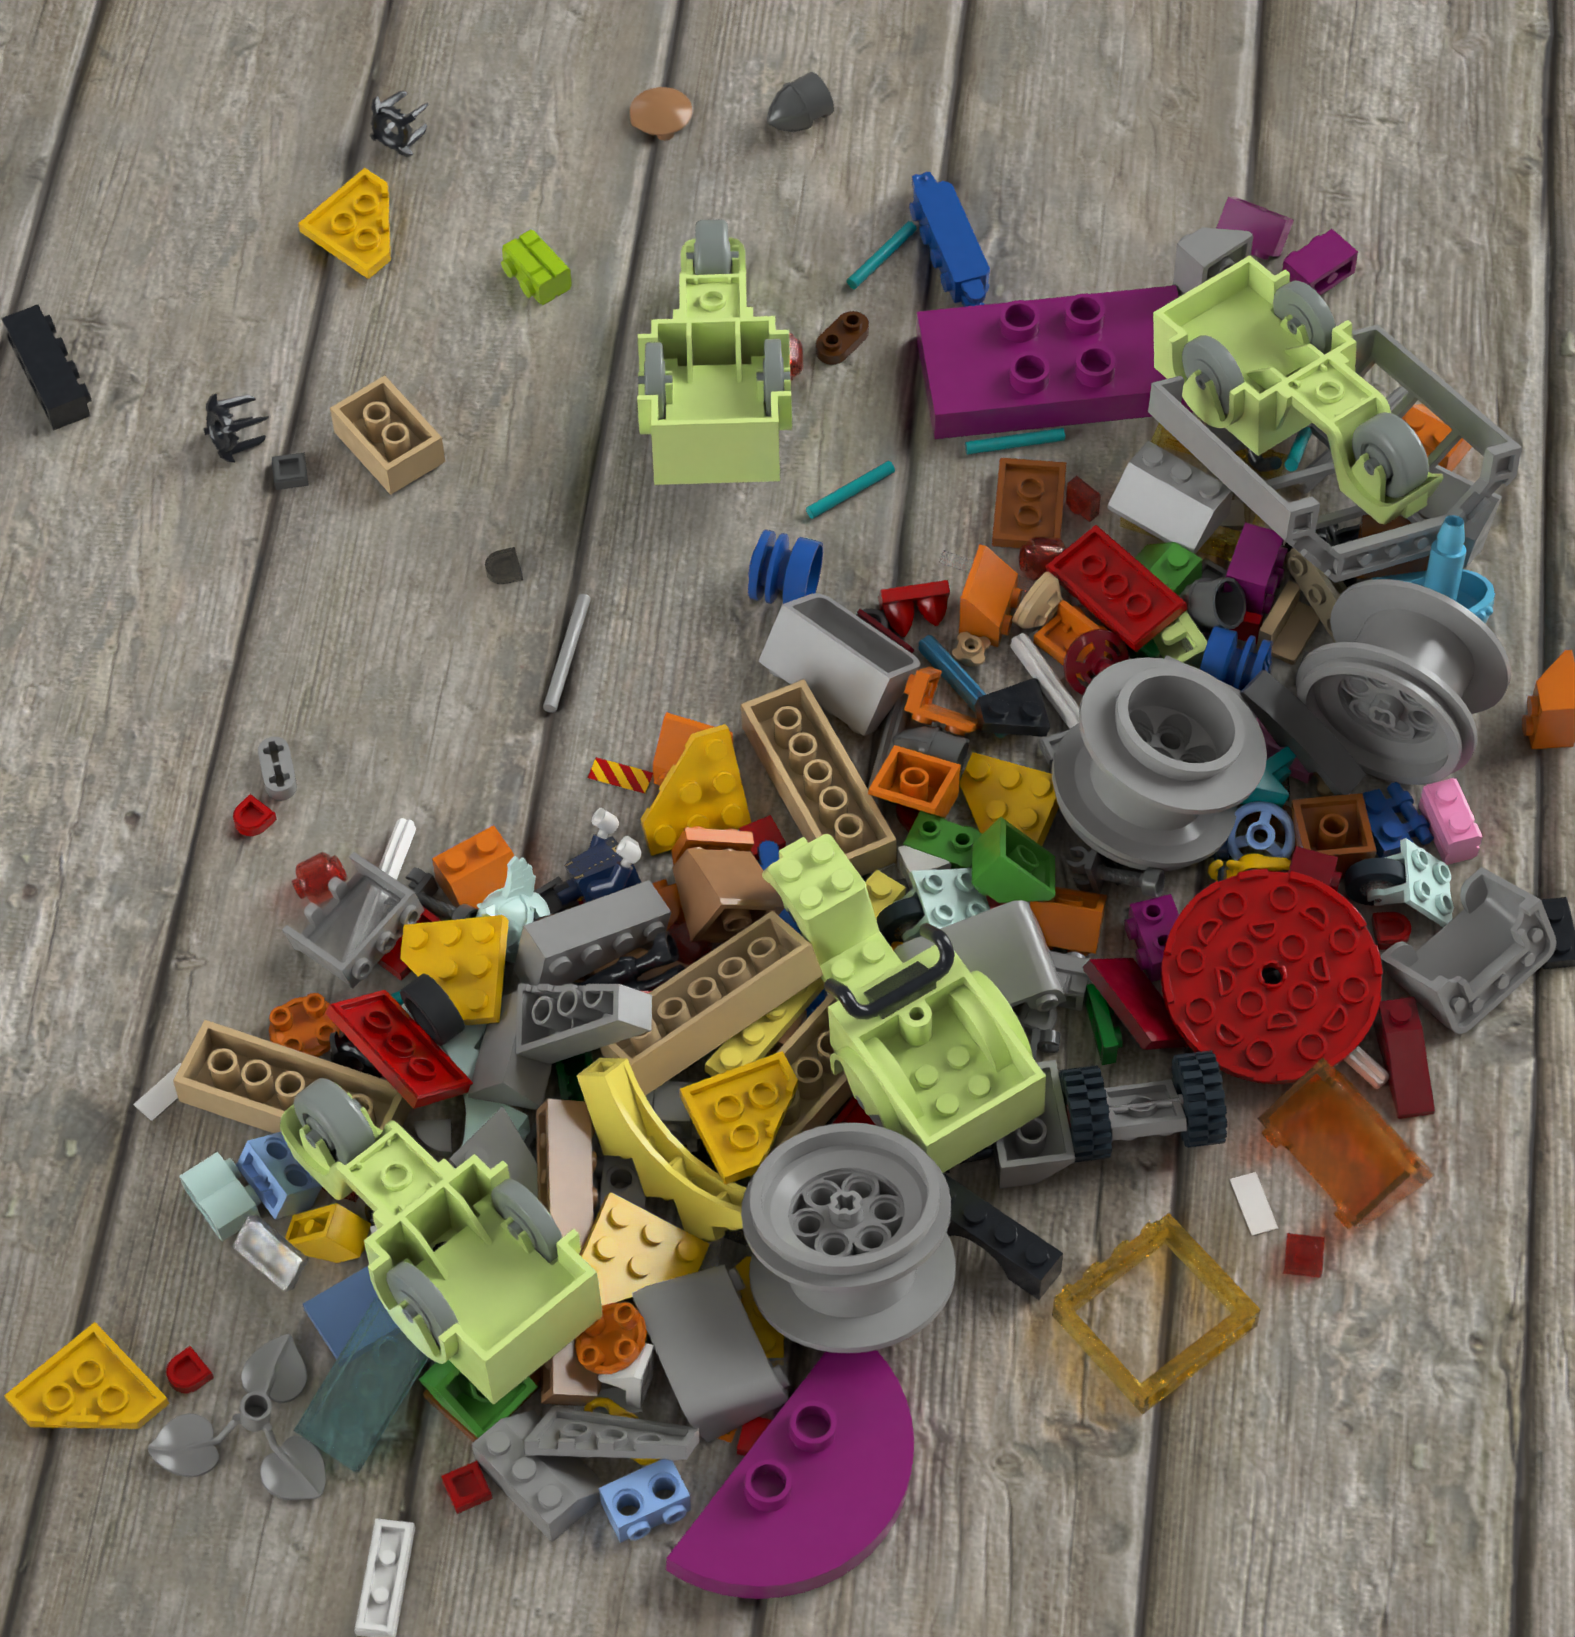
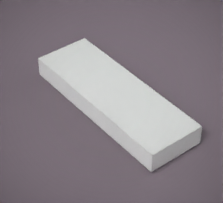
M375 1518L354 1630L356 1636L396 1637L415 1533L414 1523Z

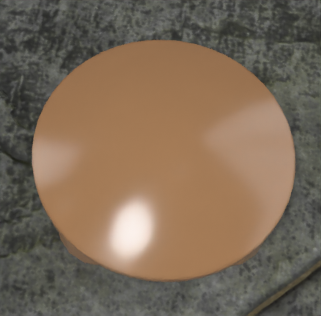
M656 87L643 91L635 97L630 106L631 124L645 133L656 135L660 140L672 139L675 132L684 128L692 116V105L689 99L682 92L668 87Z

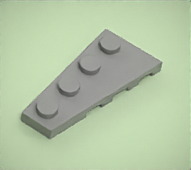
M502 1106L448 1161L457 1168L475 1154L492 1169L503 1160L508 1165L510 1179L521 1183L538 1199L537 1163Z
M552 1406L525 1439V1455L687 1460L699 1443V1428Z

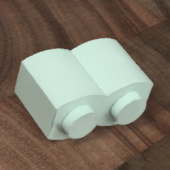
M216 1152L179 1176L185 1191L221 1241L226 1240L260 1218L257 1205L261 1204V1201L250 1184L243 1187L238 1179L242 1175L231 1158L224 1160Z

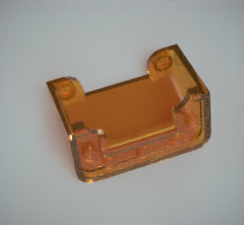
M1324 1058L1319 1060L1257 1118L1265 1127L1261 1133L1275 1148L1282 1145L1289 1150L1335 1201L1334 1204L1338 1209L1333 1214L1348 1230L1353 1226L1361 1230L1421 1188L1435 1175L1357 1088Z

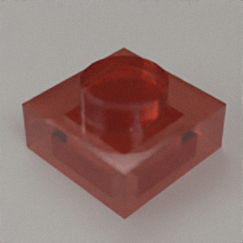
M1076 475L1067 483L1066 504L1073 513L1081 515L1091 522L1099 515L1101 494Z
M1287 1233L1283 1274L1321 1278L1325 1237Z

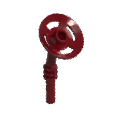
M1095 629L1083 633L1073 641L1065 655L1064 675L1068 684L1073 690L1084 695L1087 687H1084L1078 681L1076 674L1080 673L1082 678L1090 684L1093 679L1088 676L1087 671L1097 676L1107 667L1129 660L1127 647L1119 636L1108 630ZM1106 640L1116 645L1120 652L1119 656H1117L1112 648L1105 645ZM1092 642L1094 650L1087 654L1083 662L1076 661L1082 649ZM1104 651L1112 656V660L1104 656Z

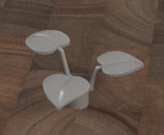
M290 1334L282 1335L267 1342L246 1361L242 1370L241 1381L243 1389L247 1394L240 1402V1413L232 1416L230 1423L218 1436L213 1438V1426L206 1418L189 1413L177 1416L169 1421L157 1437L148 1445L149 1455L165 1470L184 1477H197L208 1473L217 1465L219 1454L215 1445L220 1444L238 1424H241L245 1429L252 1432L263 1430L271 1449L274 1451V1453L267 1455L263 1459L260 1468L261 1481L268 1492L285 1500L317 1499L323 1494L325 1488V1465L317 1447L306 1438L300 1436L289 1437L279 1447L272 1431V1425L269 1423L272 1409L271 1400L276 1403L292 1401L302 1393L307 1381L305 1363Z

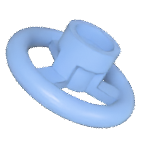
M1254 801L1241 806L1235 811V824L1228 838V853L1233 860L1237 861L1243 856L1238 848L1249 845L1257 850L1266 849L1273 857L1289 859L1295 847V831L1293 821L1284 809L1271 802ZM1261 812L1259 821L1249 826L1246 835L1235 838L1236 829L1240 821L1251 813ZM1271 815L1280 820L1285 830V843L1282 849L1274 842L1275 831L1269 824ZM1264 830L1267 833V840L1262 843L1255 841L1254 832Z

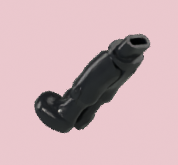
M666 930L656 935L653 947L645 955L638 959L633 956L620 957L617 963L576 985L621 984L639 991H653L686 968L679 964L648 980H638V977L642 976L643 973L678 961L679 951L677 944L670 932Z

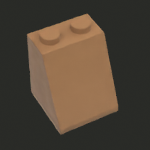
M701 847L686 849L672 867L691 942L724 943L769 912L773 911L779 915L785 908L781 896L770 883L763 879L762 873L764 870L751 851H736L731 848L706 850Z

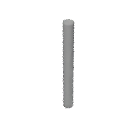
M579 594L577 596L543 705V709L547 712H556L591 600L586 594Z

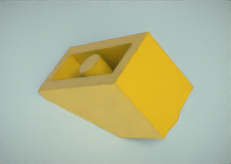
M338 1203L302 1212L292 1216L281 1248L287 1252L335 1263L359 1258L364 1252V1240L368 1236L371 1223Z

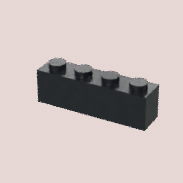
M37 304L1 318L7 339L53 431L90 417L87 403L92 401L85 383L79 385L77 379L80 378L74 361L67 362L65 356H68L66 346L61 337L55 338L54 333H57L51 316L49 314L44 316Z

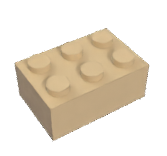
M385 375L330 407L335 434L390 495L445 462L442 437Z

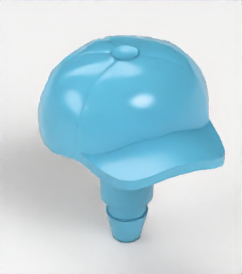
M1449 515L1445 518L1437 534V540L1432 543L1427 571L1372 578L1373 580H1400L1435 590L1466 607L1485 624L1489 616L1493 614L1495 599L1493 584L1484 576L1463 569L1466 555V547L1463 544L1465 542L1464 520L1456 515Z

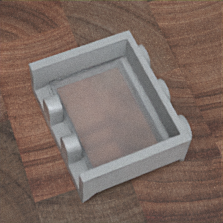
M355 852L349 858L358 872L347 884L338 877H333L329 881L328 888L334 898L323 910L314 903H309L306 906L304 914L310 924L300 934L288 925L282 929L294 950L304 953L343 980L352 989L370 974L372 968L386 953L394 948L396 941L403 935L404 925L415 924L424 912V908L414 891Z

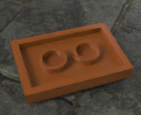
M1000 457L992 546L1047 551L1060 550L1067 462Z

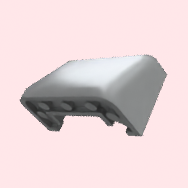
M1483 867L1469 877L1461 887L1460 898L1464 910L1416 952L1411 945L1402 941L1395 943L1380 955L1385 972L1445 1027L1458 1034L1466 1033L1545 964L1556 948V937L1541 899Z
M1026 901L1008 902L941 928L949 937L954 951L970 973L976 970L986 975L1000 990L1011 1007L1027 1002L1031 1009L1046 1012L1057 1007L1059 1003L1067 1001L1042 929L1029 903ZM920 936L897 946L894 952L904 963L935 944Z
M725 1264L648 1285L632 1293L635 1304L645 1320L648 1334L681 1409L692 1427L699 1428V1434L707 1443L777 1408L789 1400L784 1389L790 1385L787 1376L780 1364L773 1367L767 1359L740 1300L742 1299L740 1290L745 1288V1284L736 1268L730 1270Z

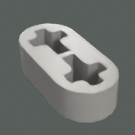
M280 737L266 738L258 747V756L266 792L274 800H287L297 790V782L288 743ZM277 750L279 762L273 763L271 751ZM282 774L284 786H277L275 775Z

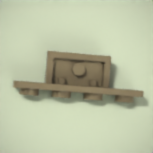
M1293 548L1286 554L1284 563L1325 629L1336 643L1331 630V612L1338 597L1347 587L1343 581L1334 583Z

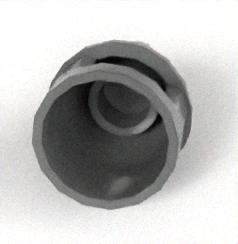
M808 72L792 82L785 83L776 93L769 106L767 123L777 130L798 132L811 128L813 121L831 115L834 112V103L824 81L816 73Z
M1205 577L1195 580L1194 583L1187 585L1179 595L1187 604L1188 609L1186 611L1199 630L1204 633L1212 632L1214 626L1234 629L1243 621L1246 612L1244 591L1241 585L1233 578L1226 577L1217 580ZM1227 582L1233 591L1222 593L1219 586Z
M920 726L906 729L892 739L893 746L897 745L960 764V772L967 756L970 741L962 736L955 737L942 732L943 728L940 726Z

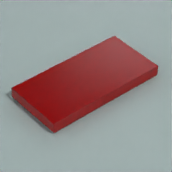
M1097 525L1093 526L1045 566L1046 572L1049 571L1053 574L1065 590L1135 652L1188 609L1183 599Z
M386 990L329 1004L326 1015L413 1109L469 1092L473 1082Z

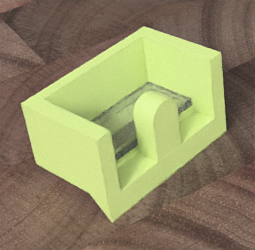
M1185 611L1153 639L1163 659L1168 655L1187 665L1200 669L1208 641L1188 612Z

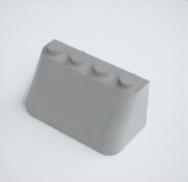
M817 593L782 604L758 661L767 667L773 676L784 679L789 684L805 679L818 704L821 705V708L826 713L837 716L847 723L853 732L864 736L876 731L905 691L910 674L915 675L920 666L918 658L830 597Z

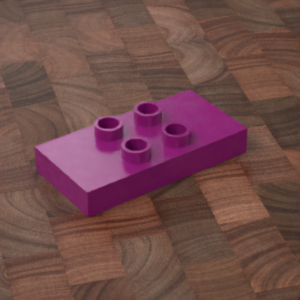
M1176 285L1094 294L1082 293L1074 296L1026 301L1015 300L1006 303L917 312L916 339L934 440L1153 417L1148 413L1151 385L1154 382L1167 379L1154 368L1153 312L1179 297ZM1182 397L1181 404L1193 413Z

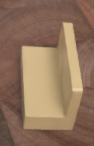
M1288 581L1259 630L1256 650H1259L1263 639L1273 642L1272 657L1294 665L1320 619L1312 607L1299 602L1301 590L1299 585Z

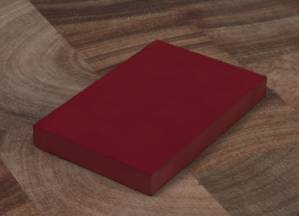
M1133 958L1089 959L1082 967L1083 971L1143 1050L1188 1046L1172 1022L1164 998Z

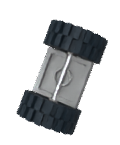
M1213 1051L1174 1055V1058H1172L1173 1065L1171 1066L1172 1080L1104 1088V1079L1101 1076V1070L1098 1065L1059 1070V1079L1075 1154L1074 1163L1111 1158L1112 1140L1130 1141L1138 1137L1151 1135L1168 1136L1175 1132H1181V1139L1187 1148L1225 1143V1138H1227L1225 1092L1222 1088L1223 1081L1221 1074H1219V1064L1216 1062V1056Z

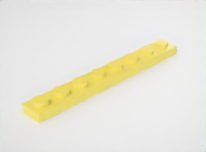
M877 869L865 882L876 921L877 916L883 909L905 896V886ZM821 977L724 1042L705 1063V1072L713 1077L764 1058L824 989V982Z

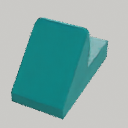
M1288 746L1267 759L1265 771L1254 792L1240 804L1245 805L1254 801H1265L1274 803L1281 808L1289 797V792L1281 783L1291 774L1289 767L1296 758V755Z

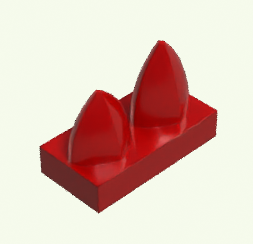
M948 580L882 589L878 595L880 610H884L889 624L902 638L906 637L912 626L914 605H918L921 614L928 622L938 626L946 614L948 597L950 595Z

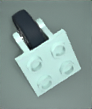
M1407 838L1400 840L1401 853L1384 858L1365 859L1354 863L1347 869L1344 878L1345 891L1347 896L1354 902L1371 906L1406 903L1442 927L1452 920L1454 906L1450 894L1451 873L1448 865Z
M972 868L911 871L909 874L913 885L911 890L902 899L883 909L877 916L879 931L891 946L896 941L905 943L920 937V927L925 923L941 929L990 910L986 896L980 894L972 884Z

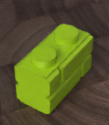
M530 229L520 235L518 239L515 238L503 245L502 268L509 278L515 277L519 281L523 293L528 298L533 296L539 304L544 305L555 299L556 295L560 296L571 289V269L534 230Z

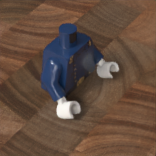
M599 808L593 815L592 824L600 830L597 835L593 834L588 850L565 864L570 879L553 887L562 907L579 898L584 903L642 883L634 866V863L641 857L639 843L629 836L623 837L619 843L613 836L607 838L608 834L616 831L619 821L616 816L603 808Z

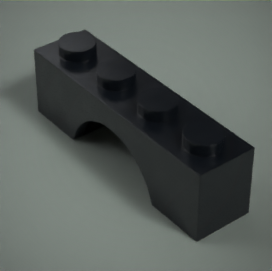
M943 1173L951 1197V1217L946 1232L949 1237L960 1236L983 1248L999 1263L1008 1280L1040 1300L1061 1274L1063 1253Z

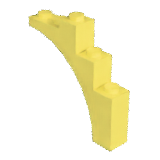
M599 1058L577 1075L603 1155L620 1156L622 1159L632 1158L645 1197H661L663 1200L674 1199L684 1231L699 1239H704L706 1242L722 1238L728 1229L739 1230L743 1228L741 1210L746 1187L740 1186L735 1182L724 1185L717 1172L691 1154L671 1134L654 1112L638 1085L628 1058Z

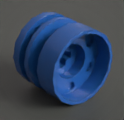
M765 529L759 537L749 565V598L759 601L765 593L766 603L772 604L781 590L783 591L784 604L816 593L823 561L822 541L799 537L791 551L789 550L788 534L781 533L776 540L775 532Z
M1214 626L1206 645L1200 670L1240 691L1261 670H1266L1270 674L1272 668V641L1263 639L1258 653H1254L1255 636L1250 635L1243 649L1237 648V631Z

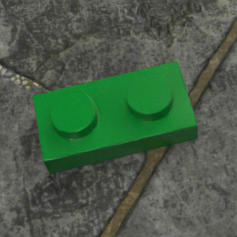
M1088 984L1086 986L1085 1006L1101 1064L1116 1063L1118 1048L1123 1047V1040L1119 1026L1113 1027L1111 1017L1114 1016V1011L1095 985Z

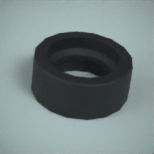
M423 973L400 991L401 998L413 1019L437 1045L443 1046L465 1029L464 1021L456 1006L440 985L429 975Z

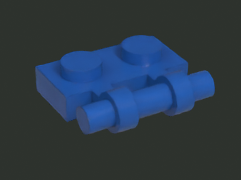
M1394 782L1387 787L1386 790L1391 796L1389 799L1384 797L1380 789L1363 793L1376 854L1379 858L1401 853L1400 840L1405 838L1413 842L1411 838L1417 836L1422 845H1427L1433 841L1434 837L1429 830V822L1424 815H1419L1413 806L1414 799L1408 791L1402 789L1398 782ZM1401 812L1407 822L1402 824L1395 813Z

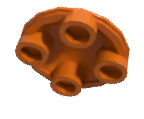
M310 993L307 996L294 998L282 1006L275 1007L269 1015L270 1026L268 1030L270 1042L315 1057L325 1054L331 1049L330 1034L336 1031L338 1035L340 1033V1029L326 1015L330 1003L325 1001L321 994Z
M628 1302L609 1303L602 1306L603 1316L576 1337L575 1349L577 1358L586 1369L596 1374H613L626 1369L638 1358L645 1346L647 1329L642 1315Z

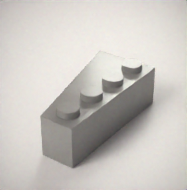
M648 880L523 926L513 970L522 984L538 986V984L554 986L569 984L642 945L654 941L658 933L666 931L671 911L651 881Z
M518 984L517 1055L552 1064L651 1031L652 995L621 984H586V986L563 984V986Z

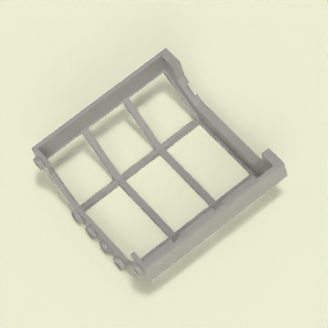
M1378 324L1352 331V338L1357 342L1355 372L1363 377L1376 363L1409 392L1391 413L1402 418L1419 400L1452 429L1427 457L1429 464L1428 472H1431L1461 438L1483 455L1484 459L1480 478L1447 514L1424 520L1416 512L1407 518L1412 524L1330 546L1315 533L1316 529L1362 517L1368 513L1357 505L1318 516L1320 503L1312 496L1288 503L1275 490L1334 474L1336 472L1333 462L1264 481L1234 453L1235 451L1246 449L1247 446L1226 428H1216L1209 424L1204 425L1181 404L1184 378L1182 376L1152 383L1148 413L1282 539L1321 570L1334 583L1429 556L1432 543L1437 540V534L1447 516L1456 515L1464 520V525L1468 520L1474 523L1491 504L1488 498L1502 483L1508 486L1517 475L1522 447ZM1313 423L1308 425L1307 427L1311 429L1312 434L1330 449L1327 434Z

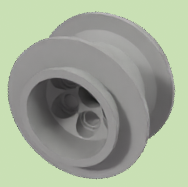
M1391 579L1367 580L1350 586L1338 597L1331 612V630L1336 643L1326 644L1314 649L1304 658L1298 668L1296 675L1297 698L1336 737L1365 773L1401 784L1421 785L1440 781L1451 773L1463 768L1469 762L1476 749L1478 739L1477 728L1472 714L1493 707L1506 693L1511 679V667L1506 651L1496 635L1480 618L1455 600L1435 590L1414 583Z
M1149 657L1129 659L1107 667L1087 687L1079 708V723L1065 734L1054 754L1052 782L1057 802L1064 818L1074 832L1094 850L1128 867L1140 870L1153 867L1163 869L1164 871H1172L1201 862L1213 855L1224 845L1235 824L1237 805L1254 792L1264 774L1267 761L1266 742L1260 725L1252 711L1234 691L1215 677L1198 668L1173 660Z
M838 1123L816 1127L793 1136L775 1148L761 1163L748 1183L742 1201L741 1217L746 1241L753 1252L749 1271L751 1292L763 1317L782 1335L804 1346L827 1352L859 1353L873 1351L897 1344L918 1333L930 1324L946 1305L954 1287L956 1276L954 1249L946 1233L951 1217L949 1187L942 1171L934 1160L907 1137L887 1128L863 1123Z

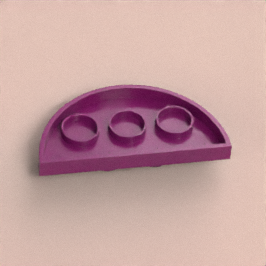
M877 1350L859 1353L826 1351L667 1556V1572L696 1587L721 1595L755 1599L778 1598L805 1593L822 1587L857 1567L874 1552L886 1538L904 1505L914 1458V1431L906 1396L889 1364Z

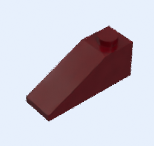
M1408 997L1380 1001L1373 1025L1384 1067L1389 1074L1388 1083L1397 1118L1402 1119L1434 1114L1435 1107L1424 1034L1415 998Z

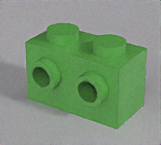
M920 811L903 846L905 845L945 859L951 863V869L972 868V845L982 833L971 826L963 827L947 821L944 817Z

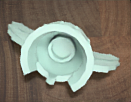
M516 856L507 864L508 871L505 887L497 889L489 894L482 903H478L477 907L479 909L476 917L503 915L509 920L505 961L515 963L523 926L534 922V918L540 919L551 915L547 902L538 893L533 892L536 876L533 874L532 866L527 864L524 858L519 860Z

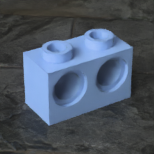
M281 1132L248 1140L236 1163L243 1177L252 1186L275 1220L310 1210L322 1188L294 1159Z
M661 1459L599 1488L601 1505L620 1543L627 1539L632 1541L641 1539L651 1531V1528L664 1522L666 1524L678 1522L686 1516L688 1511H691L690 1494L672 1460ZM663 1489L674 1492V1495L668 1499H659L655 1496L658 1491ZM625 1506H635L639 1509L631 1516H625L619 1512Z

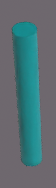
M911 221L904 224L846 280L848 286L856 289L917 231L916 225Z
M1307 426L1298 431L1285 461V468L1288 471L1297 470L1312 434L1311 429Z
M1056 428L965 442L966 454L970 455L1065 441L1064 428Z
M888 460L806 507L808 516L814 519L895 472L894 465Z

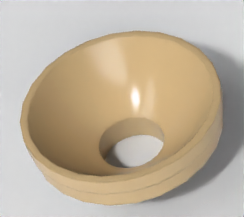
M1047 571L1034 583L1018 606L1012 623L1023 629L1045 626L1056 615L1058 604L1063 599L1061 598L1059 580L1053 574Z

